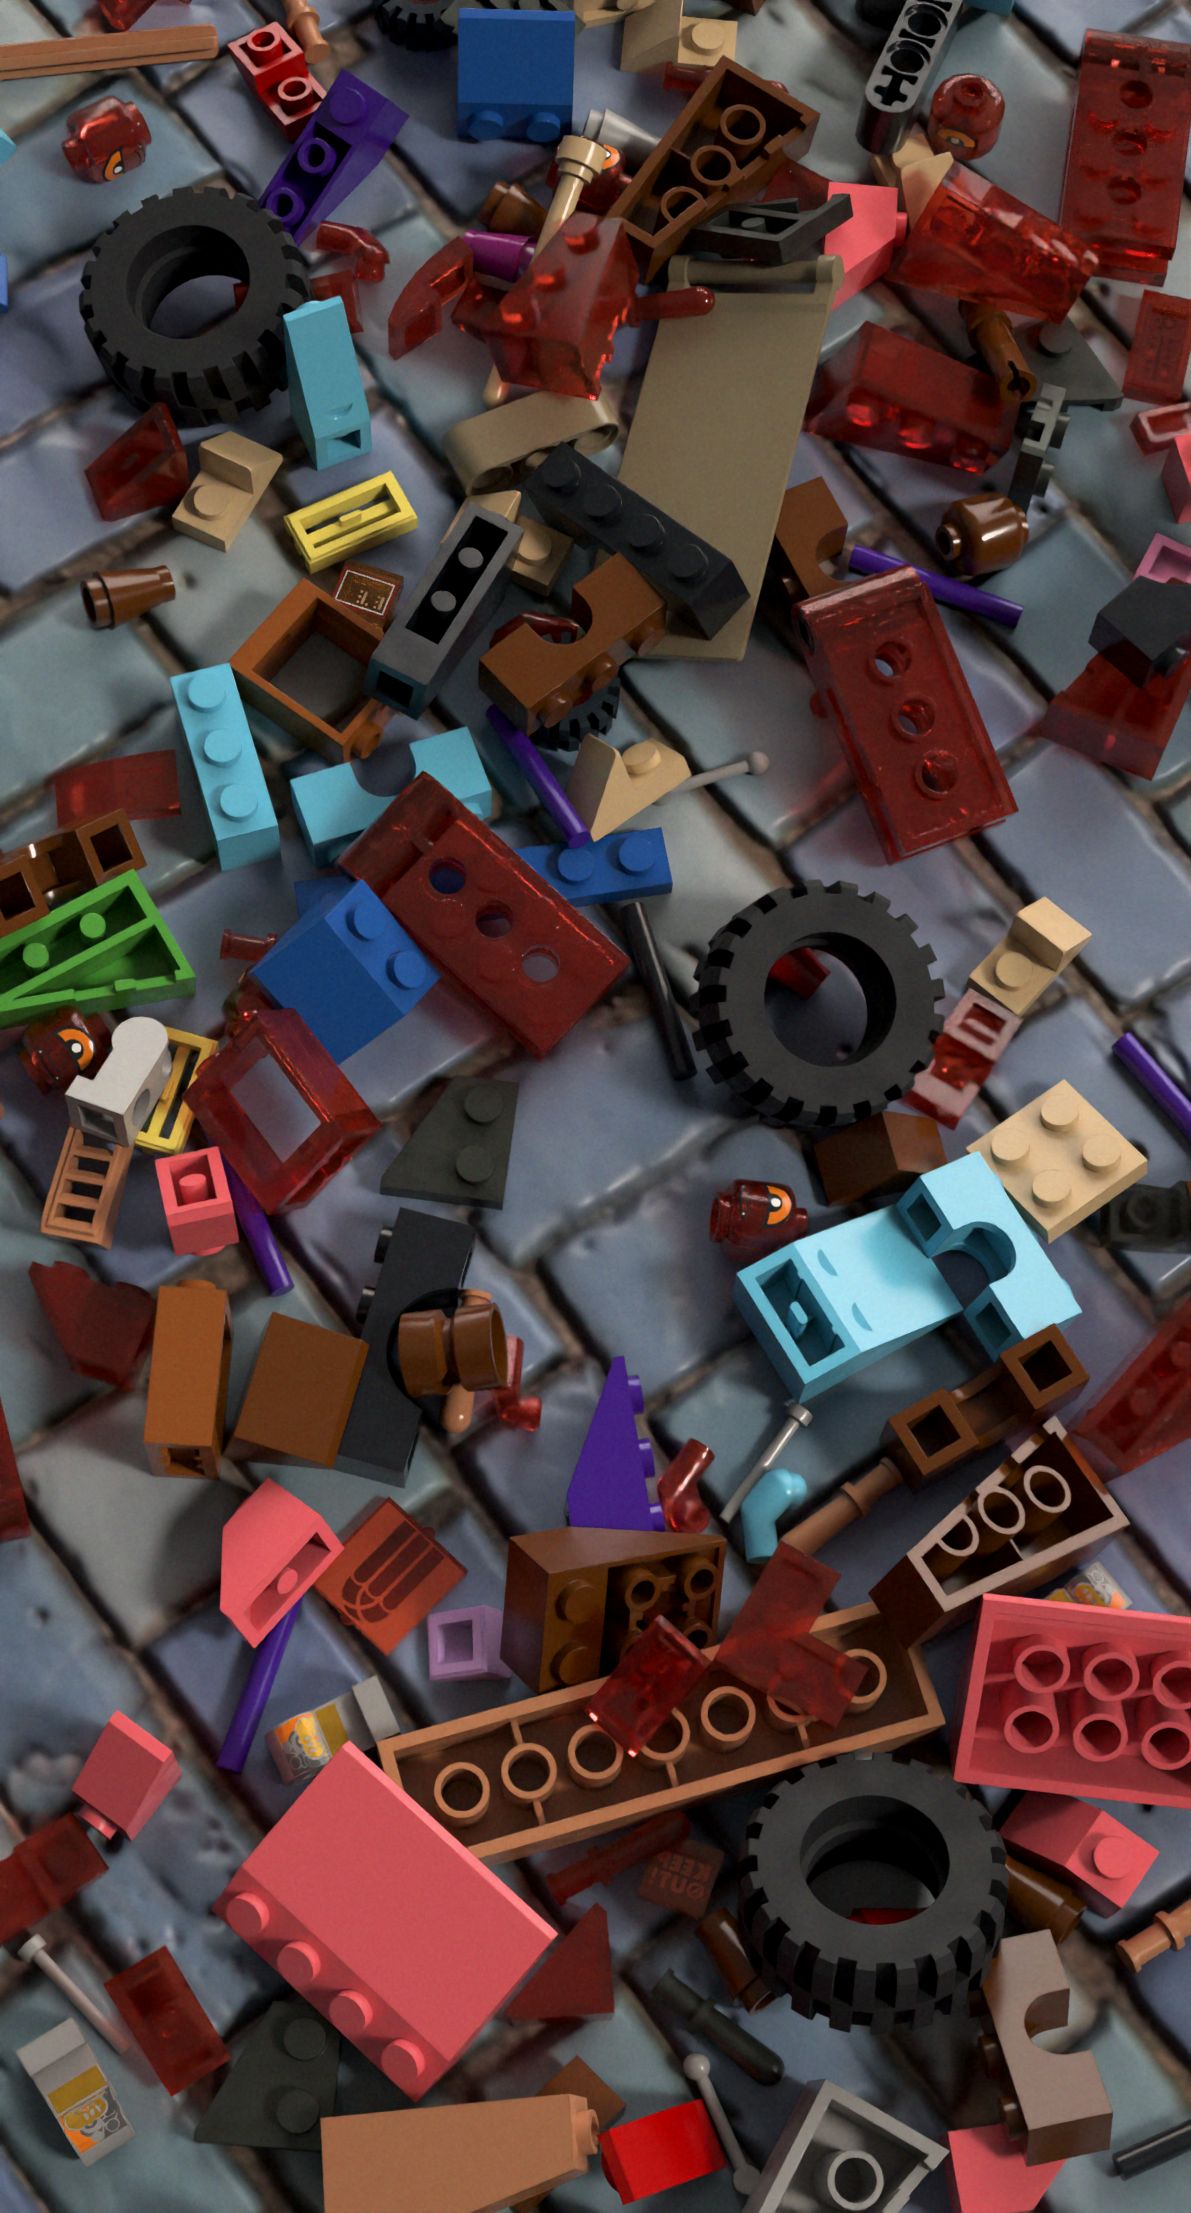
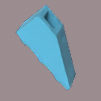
M340 295L321 302H306L297 307L293 312L283 315L290 414L317 471L371 452V419L347 316Z

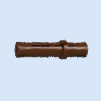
M976 287V292L980 299L977 301L971 290H966L958 301V311L967 324L966 334L971 347L977 353L982 354L998 386L1000 396L1006 403L1019 405L1014 393L1015 390L1019 391L1024 403L1029 401L1037 390V380L1027 366L1013 338L1014 330L1011 326L1013 324L1008 314L1002 309L997 308L995 299L987 288Z

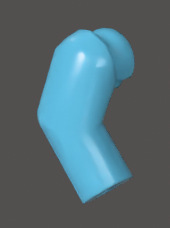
M784 1468L771 1470L765 1473L742 1502L740 1512L746 1561L748 1563H768L779 1559L775 1521L787 1508L801 1505L805 1500L807 1486L800 1474L789 1472Z

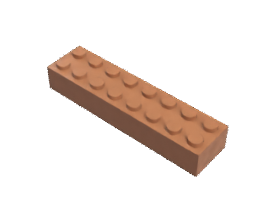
M872 1601L376 1742L381 1770L480 1862L489 1868L776 1785L784 1780L795 1779V1771L811 1763L818 1762L820 1768L830 1766L833 1756L854 1753L855 1760H862L872 1757L873 1752L886 1753L928 1741L937 1737L946 1722L921 1645L919 1644L905 1651Z

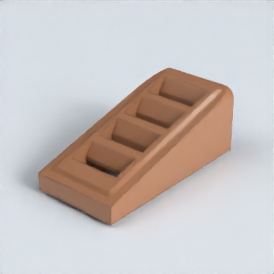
M70 1122L46 1199L38 1233L47 1239L110 1251L135 1140L130 1148L116 1143L114 1151L85 1146L83 1144L87 1132L73 1128ZM80 1158L109 1163L107 1174L78 1170ZM74 1183L101 1187L102 1191L99 1199L72 1194ZM69 1207L95 1212L92 1223L68 1219Z

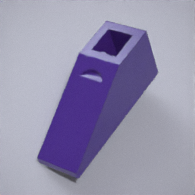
M343 68L257 203L260 210L262 208L270 209L282 221L285 232L291 234L298 248L379 164L409 115L388 98Z
M624 1356L614 1357L568 1488L564 1509L567 1527L666 1532L661 1503H649L645 1479L655 1477L651 1442L649 1438L638 1439L634 1415L644 1414L639 1375L627 1376Z

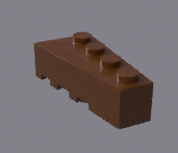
M722 55L605 216L595 256L645 286L669 266V261L673 255H683L694 246L691 227L727 204L748 202L809 152L821 113L725 55Z

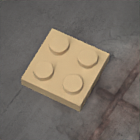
M1065 1079L966 1147V1156L976 1151L980 1152L991 1171L996 1173L1002 1181L1007 1196L1020 1216L1047 1244L1053 1242L1147 1174V1159Z

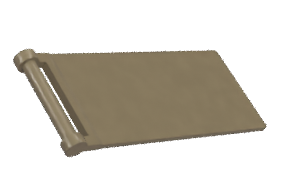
M673 255L668 266L669 284L663 302L662 314L617 479L732 559L751 597L711 641L667 610L665 635L659 644L644 656L634 654L630 658L739 663L743 660L828 319L832 311L836 291L841 289L844 280V263L840 255H820L817 261H793L783 266H767L764 264V261L695 260L693 255ZM695 284H816L814 293H688L689 290L694 288ZM598 548L592 572L612 556ZM579 625L577 626L573 643L579 641L582 634L586 635Z

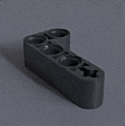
M856 0L855 10L863 21L891 32L865 88L855 132L857 142L863 149L873 154L892 155L900 151L905 145L954 40L964 0Z

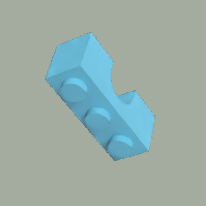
M230 662L169 677L176 717L190 764L194 765L203 799L206 820L221 872L281 857L278 823Z
M465 726L408 744L409 772L413 782L405 791L395 796L379 797L366 792L358 784L350 762L290 780L293 809L315 870L329 866L335 869H342L350 865L381 832L378 825L387 816L394 819L426 786L430 779L442 786L459 805V808L452 812L432 834L448 829L451 832H463L479 825L484 818L490 817L492 789L468 727Z
M979 1151L919 1176L895 1204L896 1209L928 1259L945 1251L958 1250L970 1254L985 1268L990 1284L965 1309L963 1314L994 1363L999 1354L1052 1323H1055L1062 1333L1082 1313L1074 1299L1070 1286L1059 1276L1040 1247L1035 1232L1024 1222L1007 1196L1002 1181L996 1173L991 1171Z

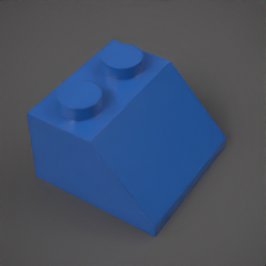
M459 8L457 138H475L482 141L530 139L544 143L562 140L564 136L571 135L575 11Z
M363 879L322 895L247 973L248 977L327 1070L337 1067L406 1016L442 976Z

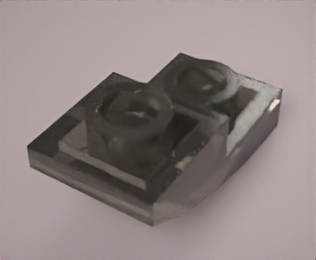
M1180 1180L1170 1188L1134 1183L1100 1207V1248L1147 1253L1191 1254V1207L1184 1186L1188 1181Z

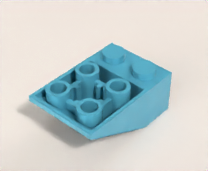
M895 1204L783 1247L736 1273L731 1298L793 1399L799 1405L964 1312L961 1304L932 1259L927 1258L896 1209Z

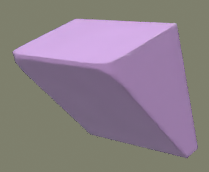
M487 1605L427 1614L429 1681L458 1682L510 1678L512 1670L500 1659L503 1611Z

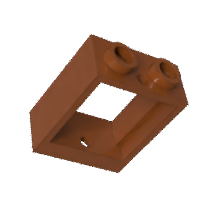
M303 577L227 663L230 662L240 699L334 766L350 762V765H352L358 757L364 760L373 753L383 737V728L396 713L399 716L404 714L372 698L346 729L339 733L269 682L315 630L367 667L370 657L385 634Z
M184 1279L178 1281L176 1287L159 1286L143 1444L155 1477L220 1481L234 1325L227 1290H218L216 1285L209 1281Z

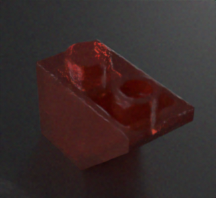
M32 1261L28 1271L29 1278L72 1372L134 1392L154 1340L157 1302L150 1300L151 1294L143 1288L127 1282L116 1281L114 1286L110 1287L89 1280L90 1274L70 1263L54 1261L52 1267Z

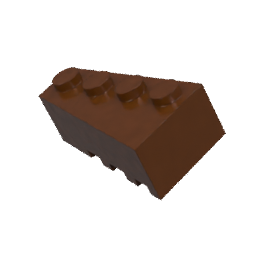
M1054 1414L1000 1467L921 1539L868 1594L905 1651L975 1618L982 1593L1018 1597L1091 1562L1130 1525V1522Z

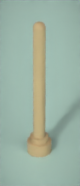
M573 135L564 136L555 158L556 163L559 165L557 175L561 179L482 395L484 405L491 410L503 406L506 401L583 186L590 185L592 178L599 177L606 159V150L585 138Z

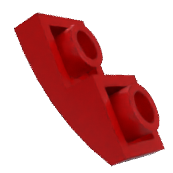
M276 21L263 28L254 30L227 46L232 60L251 92L280 133L290 143L299 138L327 92L307 70L304 52Z
M702 2098L645 2116L597 2135L603 2150L601 2154L603 2173L609 2185L619 2193L623 2205L651 2197L677 2185L705 2177L728 2167Z

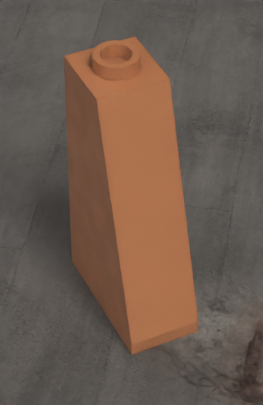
M559 2094L320 2118L325 2213H496L591 2173V2155L598 2154L600 2142L597 2137L600 2134L597 2114L594 2109L588 2110L586 2097L573 2094Z

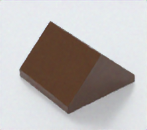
M272 1312L260 1334L222 1456L231 1461L332 1470L370 1345L363 1340Z

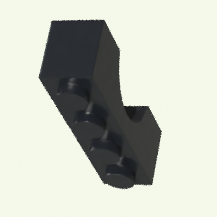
M563 441L522 484L544 522L558 532L572 537L574 543L583 550H586L591 544L604 550L611 556L620 552L668 601V611L710 641L751 597L732 559Z
M1140 575L1097 613L1088 643L1140 690H1143L1158 675L1164 680L1168 679L1184 664L1190 655L1188 649L1191 647V584H1166Z
M403 1207L399 1209L394 1227L383 1225L374 1254V1263L382 1264L376 1287L364 1286L355 1319L356 1323L364 1324L360 1340L369 1344L370 1347L333 1470L405 1489L422 1431V1409L405 1397L395 1384L388 1368L390 1352L398 1337L399 1321L402 1314L458 1306L460 1290L464 1287L475 1250L476 1227Z

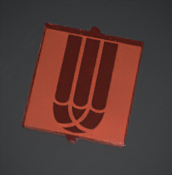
M388 1497L342 1543L345 1549L312 1586L341 1613L340 1619L343 1625L350 1626L353 1624L387 1657L468 1574V1570L435 1540V1530L432 1527L422 1528L394 1500Z

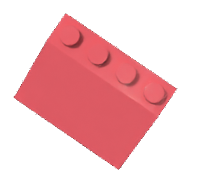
M982 1593L958 1679L948 1737L952 1778L962 1783L1191 1809V1617Z
M351 1741L341 1746L251 1853L211 1908L219 1918L415 2103L460 2060L558 1935L547 1922Z

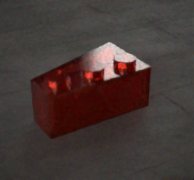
M954 160L883 280L981 305H989L1061 325L1091 278L1104 252Z
M573 211L482 324L481 330L502 382L598 401L602 390L599 377L604 363H611L615 351L612 343L617 325L624 324L640 277L621 219Z
M866 320L818 373L803 432L984 475L1010 450L1022 397L1019 391L1015 390L1014 393L1019 405L1008 404L1001 398L998 386L992 376Z
M1171 577L1166 582V584L1174 585L1189 584L1174 577ZM1191 647L1188 649L1190 651L1189 657L1171 677L1164 680L1158 675L1143 690L1134 685L1098 652L1088 662L1085 670L1065 691L1061 690L1049 703L1038 736L1152 781L1191 689Z
M1191 1291L1174 1300L1064 1427L1103 1484L1127 1474L1191 1437Z

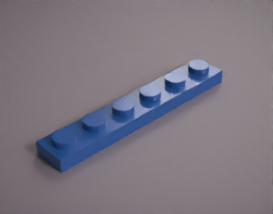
M662 827L605 835L595 843L589 840L584 846L577 849L570 848L565 841L401 866L376 891L375 895L407 933L668 894L672 893L673 881ZM346 875L294 882L299 919L322 895L352 882Z

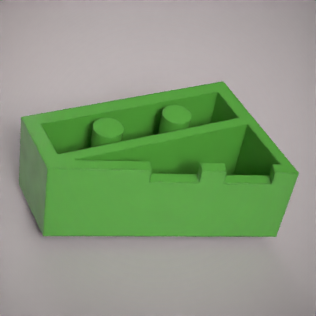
M134 868L51 911V914L0 939V1030L196 995V975Z

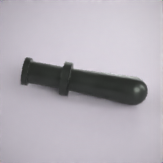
M669 1967L651 1990L649 1996L653 1999L657 1997L688 2022L685 2030L691 2035L698 2030L755 2082L762 2086L778 2084L785 2074V2065L782 2058L714 2007L717 2003L715 1998L710 1995L704 2000L673 1975L675 1971Z

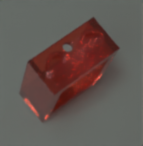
M295 1008L272 1011L257 1009L244 1016L233 1028L235 1037L222 1051L209 1056L198 1066L195 1071L198 1078L181 1095V1098L269 1216L306 1208L383 1125ZM266 1051H268L321 1122L284 1163L230 1092Z

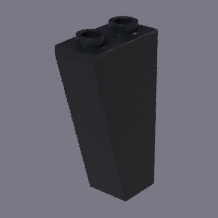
M470 501L370 657L362 693L416 721L420 718L504 601L525 529L510 522L505 516L497 512L488 511Z

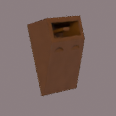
M571 1526L509 1537L500 1659L537 1696L716 1646L727 1539L722 1535Z

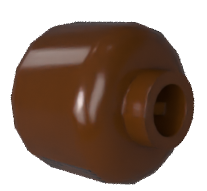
M999 492L985 493L953 501L944 510L941 526L937 528L935 533V542L939 555L943 560L949 561L953 569L963 576H978L1011 567L1020 558L1022 549L1027 545L1029 539V528L1025 513L1018 504L1012 503L1009 498Z

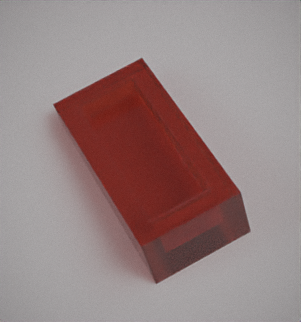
M1191 401L1136 413L1129 427L1143 456L1170 448L1174 437L1191 434Z

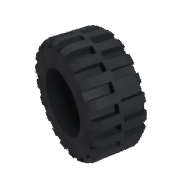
M191 186L172 189L173 196L159 200L158 195L155 194L141 200L143 205L141 209L133 214L126 210L113 221L115 230L110 236L106 233L100 235L92 248L96 261L88 260L83 268L80 281L85 290L79 295V311L85 322L84 330L108 378L118 392L124 393L132 406L141 412L152 410L156 420L172 425L178 423L179 417H184L189 427H208L209 419L221 417L223 424L241 420L239 412L253 406L255 411L258 412L272 403L269 395L278 388L281 392L287 390L288 377L283 315L293 312L297 307L306 302L316 301L291 234L285 232L282 221L270 209L262 208L260 210L257 200L243 193H236L233 199H230L226 188L205 186L204 193H194ZM216 275L238 279L249 285L246 298L239 311L229 322L212 333L192 339H172L150 331L153 316L160 303L171 291L185 282L199 277Z
M818 879L801 881L791 888L786 889L783 886L767 893L732 916V920L718 929L708 942L710 947L708 954L701 958L696 966L693 978L699 982L697 992L689 996V1015L698 1016L700 1029L692 1033L696 1051L706 1049L713 1063L705 1070L715 1085L725 1081L733 1090L728 1098L741 1110H746L750 1107L760 1111L759 1120L776 1127L788 1123L793 1124L794 1130L815 1131L824 1127L833 1129L877 1114L887 1109V1105L892 1101L903 1098L916 1085L915 1075L928 1070L936 1054L933 1048L929 1047L932 1039L942 1036L945 1016L934 1013V1002L945 998L943 979L931 980L927 965L937 961L931 945L928 943L919 948L911 937V934L918 928L916 923L906 913L897 918L891 916L887 912L891 901L875 891L866 897L857 895V884L838 880L830 886H824L822 881ZM801 948H812L834 956L849 968L862 988L867 1007L865 1033L858 1049L842 1062L818 1066L796 1057L782 1045L769 1024L764 1003L767 976L771 967L782 956L791 951Z
M873 1752L872 1760H855L854 1753L833 1756L830 1766L820 1768L818 1762H814L795 1771L793 1785L786 1780L779 1782L765 1795V1807L762 1806L754 1810L746 1826V1840L740 1847L737 1920L738 1930L743 1933V1949L750 1965L757 1969L762 1968L761 1982L774 1996L782 1998L786 1993L792 1996L791 2009L809 2020H813L816 2013L829 2018V2028L848 2033L851 2031V2025L870 2026V2035H892L893 2025L907 2023L908 2029L911 2031L933 2024L934 2011L937 2009L943 2015H951L966 2004L968 1990L975 1991L980 1989L989 1976L992 1959L998 1956L1009 1890V1871L1005 1867L1007 1852L1002 1836L995 1830H991L992 1817L981 1802L976 1799L967 1803L965 1801L967 1788L952 1777L946 1775L940 1780L932 1776V1766L911 1759L909 1765L892 1762L893 1754ZM874 1860L895 1865L911 1873L926 1886L934 1897L935 1902L925 1911L908 1920L893 1924L871 1925L851 1921L832 1912L813 1895L808 1885L821 1873L836 1865L850 1861Z

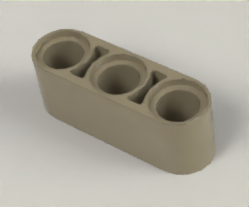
M580 376L456 424L442 437L441 446L466 495L469 497L497 493L525 482L561 441L586 458L607 449L618 439L621 427L596 380L591 376Z

